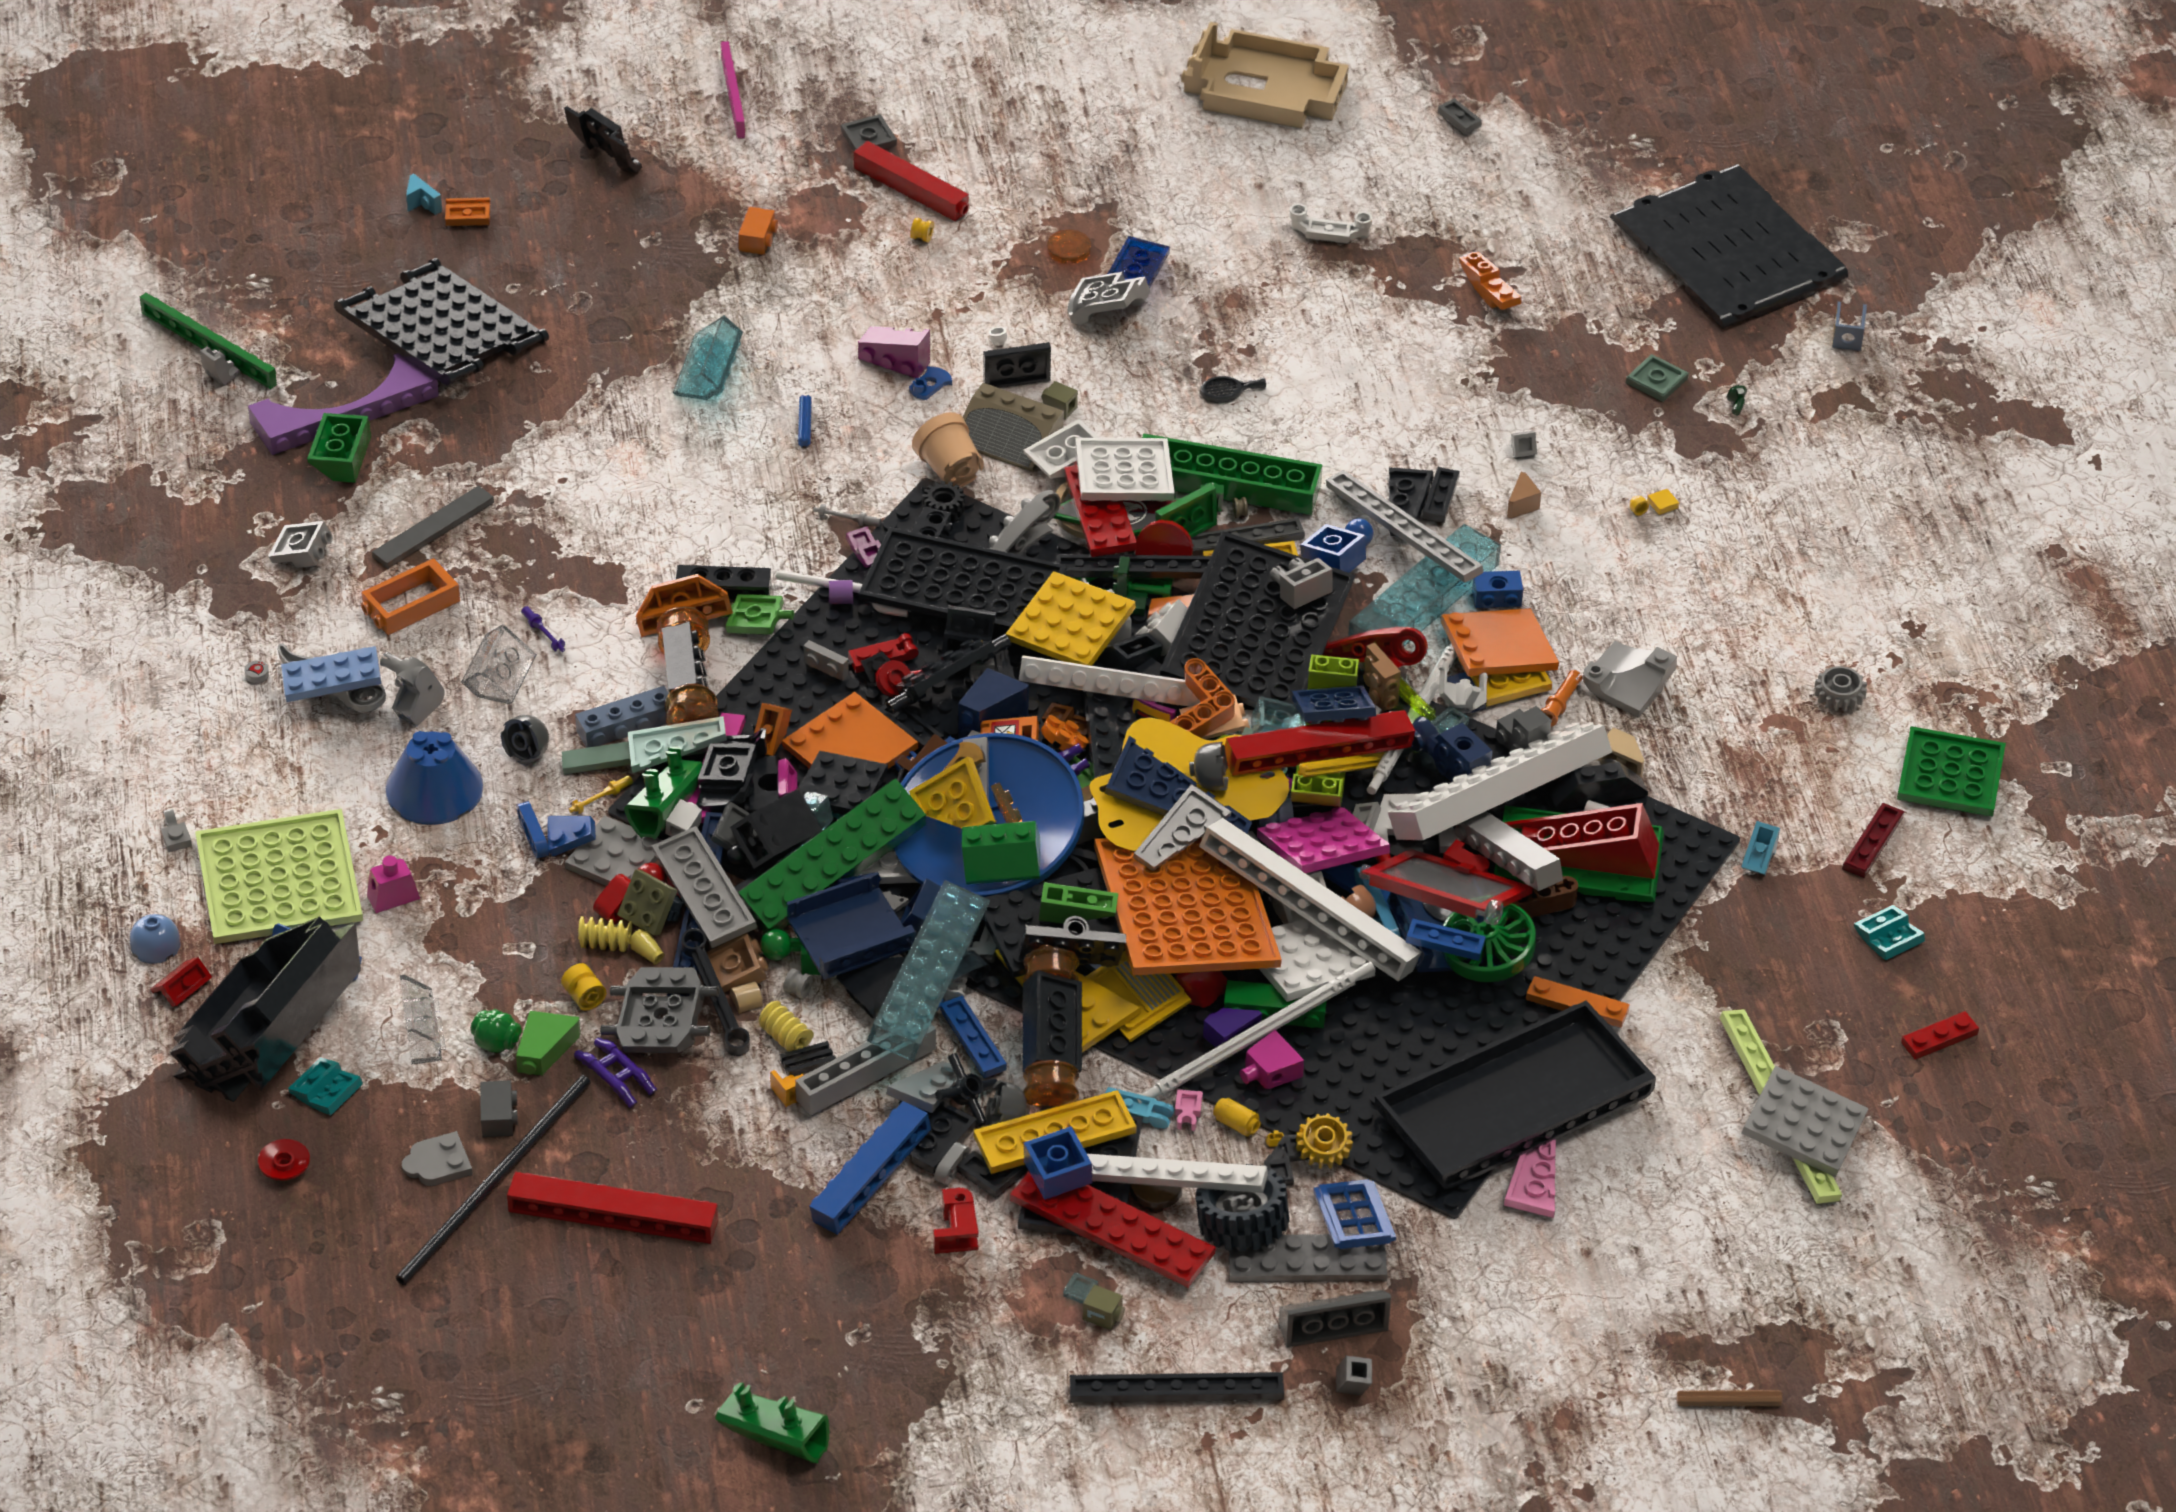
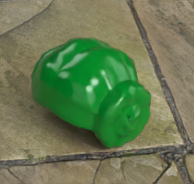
M493 1009L477 1012L471 1023L470 1031L478 1047L495 1054L501 1053L506 1049H513L521 1036L522 1028L520 1024L515 1022L511 1014Z

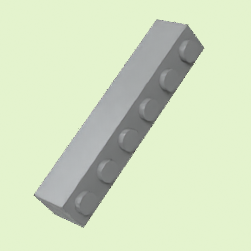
M1487 811L1456 825L1455 834L1460 841L1480 852L1486 858H1489L1537 891L1563 880L1561 863L1558 857Z
M922 1014L915 1016L796 1079V1101L810 1116L935 1050L936 1029Z

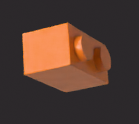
M749 206L738 233L739 251L765 255L767 247L772 245L773 233H776L778 228V220H775V210Z

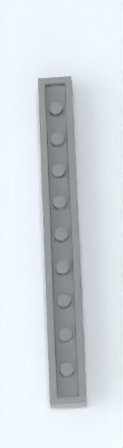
M1345 470L1326 479L1327 488L1464 583L1483 573V565Z

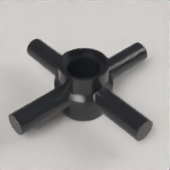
M953 1053L947 1058L957 1078L955 1085L950 1088L937 1090L935 1096L937 1100L953 1098L959 1105L968 1104L973 1117L977 1118V1126L983 1125L987 1121L977 1099L982 1091L992 1090L998 1080L982 1081L975 1074L970 1073L966 1075L957 1053Z

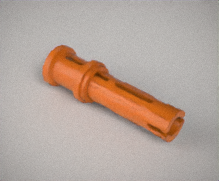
M1577 670L1569 671L1555 695L1548 697L1545 703L1546 706L1540 709L1551 719V727L1557 724L1558 716L1566 710V702L1583 679L1582 675L1578 677L1580 672Z

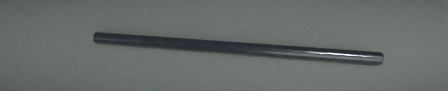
M581 1075L405 1265L396 1275V1280L400 1284L406 1285L584 1092L591 1084L588 1077Z

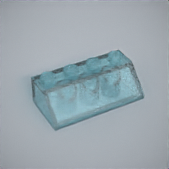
M725 315L694 334L673 390L675 396L708 400L714 395L719 396L725 389L724 384L730 375L729 370L731 364L736 359L735 353L741 345L740 340L743 331Z

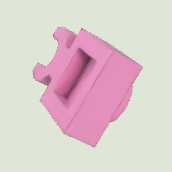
M1177 1090L1175 1116H1178V1130H1181L1182 1124L1187 1122L1191 1124V1131H1195L1196 1117L1200 1118L1203 1092Z

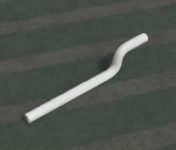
M778 570L775 576L776 580L829 588V581L834 580ZM853 583V592L859 593L863 584ZM872 603L874 609L883 614L908 617L909 610Z

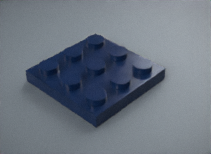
M1364 686L1292 691V701L1303 721L1308 724H1319L1323 720L1344 722L1345 719L1350 718L1364 721L1368 720L1369 717H1376V707Z

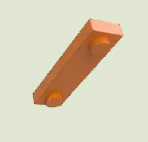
M1534 976L1526 993V1000L1562 1011L1587 1000L1609 1025L1622 1028L1630 1004L1536 976Z

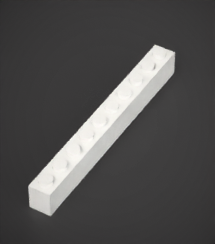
M1224 818L1207 827L1200 843V848L1367 961H1371L1373 965L1395 980L1400 981L1413 972L1421 955L1420 950L1406 943L1405 940Z

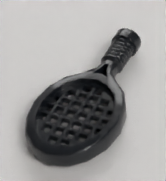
M1217 376L1203 382L1200 394L1204 399L1211 402H1228L1239 397L1245 389L1266 388V380L1263 377L1243 382L1229 376Z

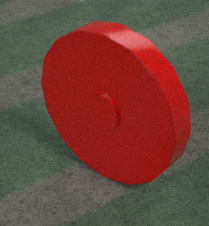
M1158 520L1151 522L1142 528L1136 539L1137 550H1135V555L1192 556L1193 543L1190 535L1184 527L1174 521Z

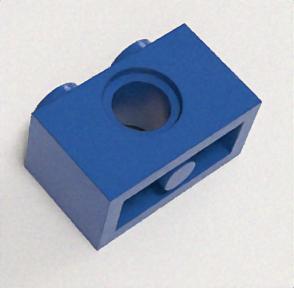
M1520 570L1488 571L1473 578L1472 592L1475 608L1522 607L1523 584Z

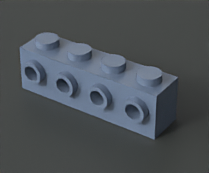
M661 686L575 714L576 731L586 748L601 746L628 737V732L655 728L676 721V710L665 686Z

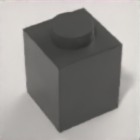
M1346 1356L1336 1367V1392L1362 1395L1372 1384V1359Z

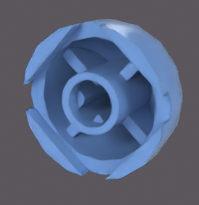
M149 914L141 917L135 922L130 931L131 952L137 955L140 961L151 964L166 961V957L172 953L175 956L180 948V935L177 926L165 915Z

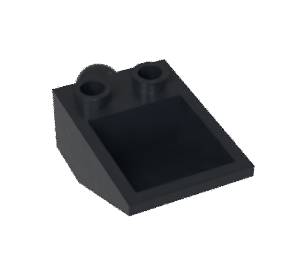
M796 789L732 825L730 828L740 845L730 847L727 857L735 865L742 864L748 858L754 869H764L821 833L823 828L800 789Z

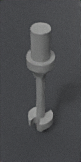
M821 504L820 508H813V512H818L819 518H824L828 514L852 519V521L858 522L859 526L870 525L879 527L881 524V518L867 516L864 512L851 515L827 510L825 504Z

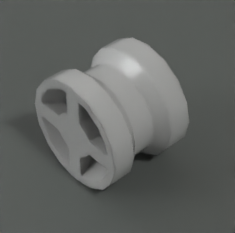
M793 968L785 978L783 990L787 993L794 992L797 997L804 999L811 990L813 977L809 974H800L799 970Z

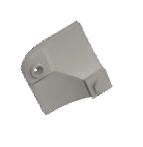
M1123 272L1082 278L1068 303V315L1071 323L1084 325L1089 322L1092 315L1096 312L1127 308L1131 304L1133 306L1143 304L1150 294L1146 277L1125 280Z
M1614 641L1596 662L1591 661L1585 667L1583 682L1600 699L1640 717L1663 691L1665 681L1676 670L1678 656L1659 647H1656L1655 650H1643Z

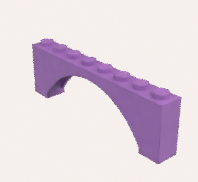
M397 353L394 354V366L385 381L373 392L357 401L327 409H300L271 402L268 398L248 405L249 420L270 453L274 455L313 441L323 413L368 416L370 421L438 397V383L436 378Z

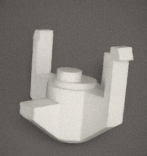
M1442 663L1439 665V695L1444 699L1445 705L1456 713L1465 714L1486 703L1487 673L1479 675V687L1472 686L1468 679H1461L1460 683L1454 684L1447 682V664Z

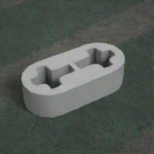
M955 1142L937 1166L934 1179L949 1185L958 1174L957 1164L969 1155L970 1148Z

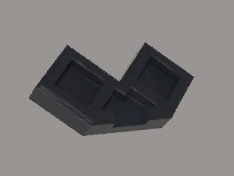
M1297 1134L1283 1136L1271 1155L1269 1154L1263 1166H1267L1268 1171L1272 1169L1276 1172L1277 1176H1281L1286 1186L1294 1185L1290 1162L1309 1160L1308 1157L1302 1159V1151H1297L1296 1149Z

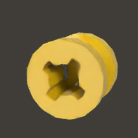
M916 217L911 226L910 237L912 239L921 238L924 242H930L934 232V222L930 220L925 222L921 218Z

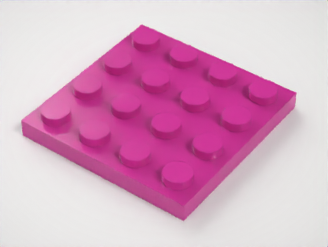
M1335 807L1331 811L1323 813L1314 812L1310 816L1302 818H1290L1288 821L1281 823H1269L1264 827L1257 828V838L1280 857L1304 873L1390 853V844L1342 807Z

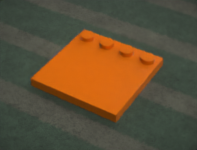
M1531 608L1468 613L1454 612L1441 615L1440 622L1467 676H1479L1482 673L1495 675L1558 670L1559 661Z
M853 692L783 739L782 746L809 769L819 751L888 764L889 769L895 765V762L902 755L907 757L909 752L917 750L918 741L860 695Z

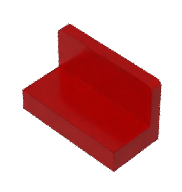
M196 957L183 962L150 988L152 993L161 991L170 1005L174 1007L210 980L212 976L200 958Z

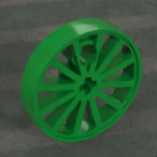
M1488 899L1477 900L1475 902L1481 903ZM1513 903L1497 911L1495 910L1497 904L1485 909V912L1476 909L1477 915H1484V921L1478 923L1472 917L1452 912L1445 920L1443 926L1486 936L1479 961L1471 959L1467 964L1463 961L1468 958L1443 952L1449 967L1458 975L1478 982L1501 981L1521 972L1530 963L1536 945L1534 923L1523 909ZM1489 914L1500 915L1496 922L1489 921ZM1509 918L1516 920L1504 927ZM1522 929H1525L1527 931L1526 933L1515 934ZM1522 944H1528L1524 948L1517 946ZM1505 953L1515 956L1517 958L1511 960ZM1487 954L1488 967H1478ZM1492 954L1498 958L1502 965L1493 966Z

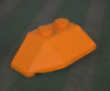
M699 574L651 586L636 614V620L641 637L662 632V628L689 621L690 624L729 615L733 612L728 593Z

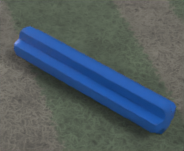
M801 395L799 397L798 444L801 447H808L811 443L812 397L810 395Z

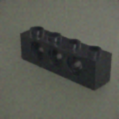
M677 565L676 579L699 574L728 593L730 603L735 602L738 594L771 595V568Z

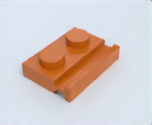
M490 198L446 199V226L490 225Z

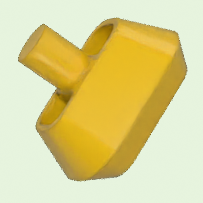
M1275 1130L1274 1133H1269L1265 1138L1266 1144L1270 1147L1277 1146L1284 1136L1283 1133H1279L1278 1130Z

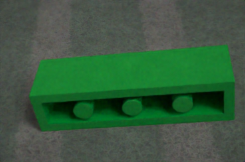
M1227 980L1224 1008L1258 1010L1262 1013L1263 1021L1301 998L1286 1001L1272 984ZM1327 1001L1285 1025L1324 1028Z

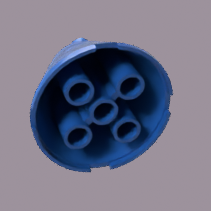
M418 731L413 734V738L407 744L387 779L386 797L391 808L394 807L400 812L401 817L419 824H444L457 820L460 814L467 810L471 812L477 806L483 793V779L478 768L452 740L449 733Z

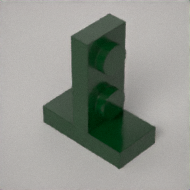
M1120 556L1119 566H1114L1113 579L1117 580V583L1114 582L1113 592L1135 601L1136 608L1131 615L1144 616L1147 593L1129 591L1130 557Z

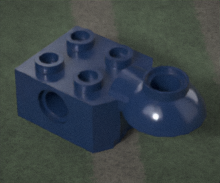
M1419 716L1414 720L1412 725L1415 729V735L1411 748L1417 752L1420 750L1427 752L1434 759L1439 773L1451 782H1454L1453 778L1456 776L1472 774V769L1476 767L1491 765L1492 750L1464 723H1460L1438 734L1436 727L1425 717Z

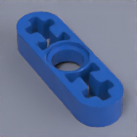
M526 801L516 804L519 821L536 859L549 856L546 838L530 802Z

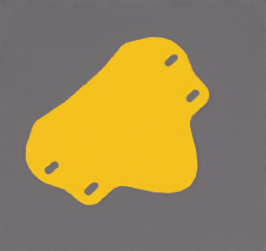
M1142 718L1132 723L1127 730L1122 751L1128 737L1131 736L1136 740L1138 746L1144 750L1148 748L1154 752L1153 756L1163 763L1168 762L1197 783L1196 777L1190 775L1189 762H1194V755L1197 750L1203 745L1213 742H1223L1222 745L1225 746L1226 738L1242 735H1230L1210 741L1202 739L1170 722L1155 718ZM1228 767L1226 769V776H1224L1228 777V789L1225 791H1209L1197 783L1199 789L1205 793L1209 791L1215 796L1216 801L1223 806L1229 805L1250 821L1272 816L1284 803L1289 793L1288 779L1280 768L1232 776ZM1269 771L1275 773L1274 777L1265 780L1260 778V775ZM1112 773L1093 779L1089 787L1098 806L1100 829L1106 838L1116 846L1136 851L1165 816L1101 792L1099 788L1108 784ZM1116 820H1122L1124 822V824L1119 827L1110 828L1108 826L1110 822Z

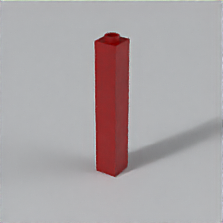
M867 141L854 151V169L943 216L956 221L969 211L968 193Z

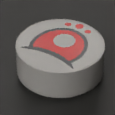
M252 661L245 666V678L251 683H261L269 677L268 665L263 661Z

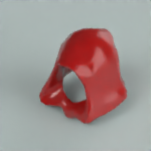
M1221 971L1176 973L1174 976L1175 980L1192 1002L1189 1004L1201 1008L1210 1006L1218 997L1225 994L1227 980H1229Z

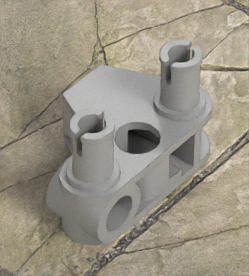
M385 652L383 655L387 659L381 657L380 665L396 672L395 685L400 687L392 709L399 718L418 726L441 704L445 690L430 668L422 661L411 656L402 660L389 652Z

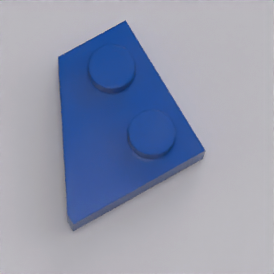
M548 816V848L552 856L596 840L595 821L591 816Z

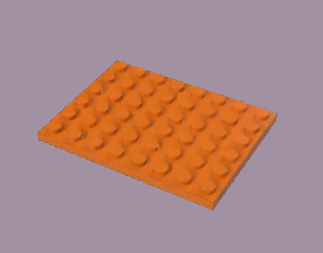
M1203 836L1155 871L1150 870L1134 859L1135 851L1116 846L1107 838L1095 839L1094 848L1107 891L1119 893L1115 918L1120 933L1126 934L1124 948L1133 975L1281 967L1282 959L1257 885L1200 848Z

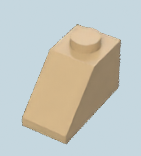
M1613 727L1607 734L1612 753L1599 758L1598 761L1605 759L1616 760L1642 778L1644 758L1635 737Z

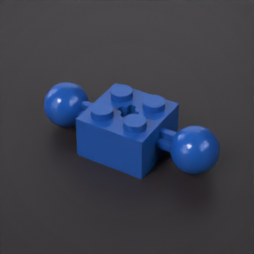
M1361 518L1348 522L1345 529L1325 524L1300 544L1301 557L1309 560L1319 558L1330 567L1350 573L1366 560L1365 546L1373 539V527L1367 520Z

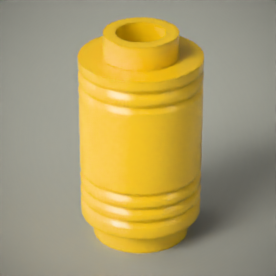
M1221 1098L1213 1110V1115L1217 1121L1246 1137L1255 1134L1261 1124L1258 1113L1230 1098Z

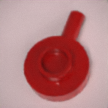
M891 660L881 665L877 670L876 684L879 690L886 696L896 697L899 695L896 685L902 682L901 678L910 673L917 674L922 670L910 671L904 663Z

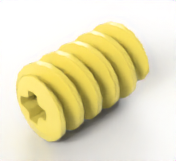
M580 917L578 939L582 948H586L589 943L591 949H596L599 944L600 949L605 950L609 944L611 951H615L618 945L621 952L627 950L632 934L631 921L627 928H624L623 920H620L617 927H614L613 919H610L608 925L604 926L603 918H600L598 924L595 925L593 917H590L587 924L584 922V917Z
M773 1001L766 1005L760 1014L759 1026L784 1047L787 1052L807 1047L814 1037L813 1031L807 1029V1026L801 1023L800 1019L795 1017L792 1012H789L787 1007L781 1006L780 1001Z

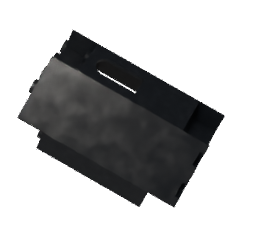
M319 916L265 939L254 953L241 958L174 1036L177 1044L170 1051V1054L178 1061L181 1068L173 1077L180 1080L184 1077L196 1081L194 1083L196 1087L211 1093L217 1090L225 1096V1099L232 1102L238 1098L250 1082H253L262 1091L361 971L356 922L333 931L330 925Z

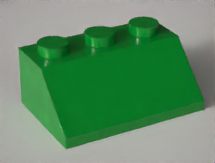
M323 413L307 458L308 463L332 481L355 483L371 440L368 416Z
M1036 821L962 827V854L966 885L1040 879V834Z

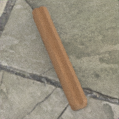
M1679 1390L1676 1394L1678 1406H1781L1783 1399L1780 1390Z

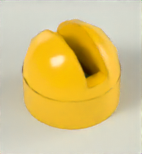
M1638 495L1630 499V509L1636 516H1641L1648 511L1650 503L1644 497Z

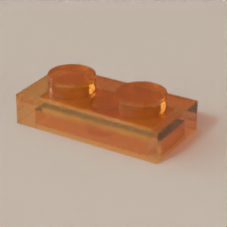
M1000 782L992 785L991 789L995 802L1005 822L1015 823L1023 821L1018 808L1013 809L1011 806L1014 802L1009 790L1004 791Z

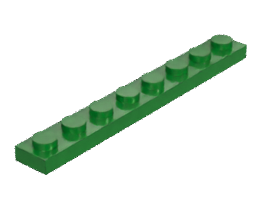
M146 292L140 296L141 312L143 315L201 349L208 346L212 351H220L226 356L224 359L232 361L240 372L270 390L277 385L276 370L271 364L260 360L254 354L243 350L240 346L214 333L206 326L197 323L191 317L180 313L174 307H170L158 298Z

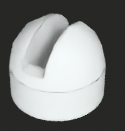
M991 328L989 330L990 341L997 346L1003 345L1007 340L1006 328Z

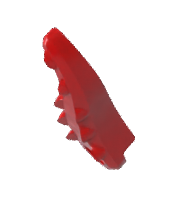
M1382 628L1329 642L1323 656L1359 659V663H1365L1367 645L1376 643L1397 668H1401L1402 666L1416 665L1422 661L1427 654L1428 644L1423 633L1415 628ZM1405 640H1411L1415 644L1414 651L1409 652L1404 648Z

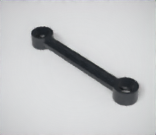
M689 929L683 933L681 938L682 951L686 956L693 958L705 986H719V997H709L726 1033L725 1049L732 1056L745 1055L750 1049V1034L746 1029L738 1026L706 953L707 938L705 933L699 929ZM689 940L697 941L701 945L690 947L686 945V942ZM734 1038L735 1040H742L744 1044L734 1046L729 1041Z

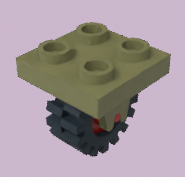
M635 869L617 915L629 922L631 921L653 935L660 936L666 920H678L684 902L682 898L676 895L677 889L642 870Z

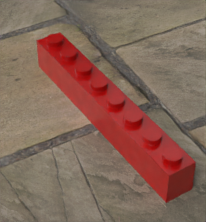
M1405 710L1376 714V717H1369L1368 720L1364 721L1351 718L1345 719L1344 722H1323L1226 738L1225 751L1229 770L1232 776L1297 766L1307 762L1409 748L1413 742L1415 729Z
M515 1172L507 1194L508 1212L709 1244L712 1243L718 1223V1203L533 1175L531 1173Z

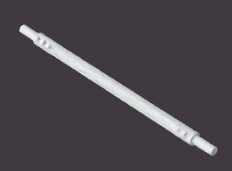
M1452 644L1444 649L1407 715L1412 724L1416 718L1423 716L1439 688V665L1446 663L1448 672L1456 659L1457 654ZM1403 749L1385 752L1373 772V779L1367 788L1369 794H1375L1381 783L1386 781Z
M1369 961L1352 972H1345L1310 994L1155 1082V1086L1140 1095L1155 1098L1160 1094L1162 1096L1265 1037L1272 1031L1277 1030L1355 985V981L1375 970L1374 965Z

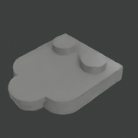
M457 1131L415 1143L411 1148V1154L402 1161V1169L406 1175L411 1178H419L420 1182L427 1186H434L473 1175L471 1164Z

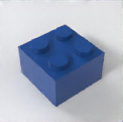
M1072 1126L1024 1142V1163L1044 1200L1092 1183V1162Z

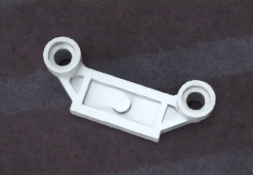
M1294 204L1290 207L1291 228L1300 230L1309 239L1349 243L1350 240L1358 237L1367 238L1369 236V228L1372 226V215L1368 212L1357 213L1355 215V222L1351 223L1309 218L1307 216V207L1302 204Z

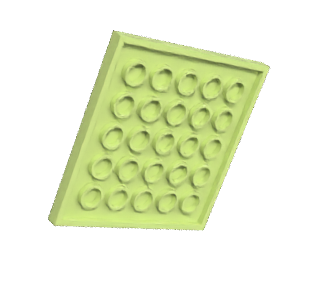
M342 809L195 831L214 944L270 936L273 933L275 924L280 923L293 928L319 916L330 926L363 921Z

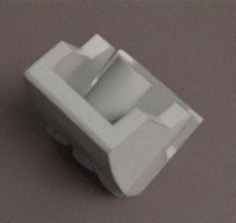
M208 346L200 351L202 367L205 369L204 372L218 383L226 385L240 372L232 361L224 359L226 356L220 351H212Z

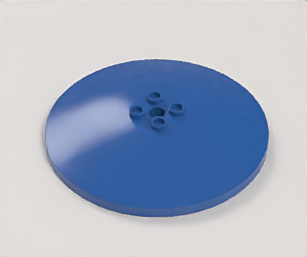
M984 733L968 736L950 742L924 757L901 782V785L909 793L913 788L942 772L957 754L960 747L959 743L963 742L964 739L987 737L989 742V805L996 821L994 824L1036 821L1040 834V879L966 885L962 854V829L926 816V826L894 848V852L905 871L921 885L927 878L967 901H977V899L996 894L1028 889L1039 884L1054 873L1071 854L1080 837L1084 822L1085 806L1080 783L1075 772L1060 754L1044 743L1010 733Z

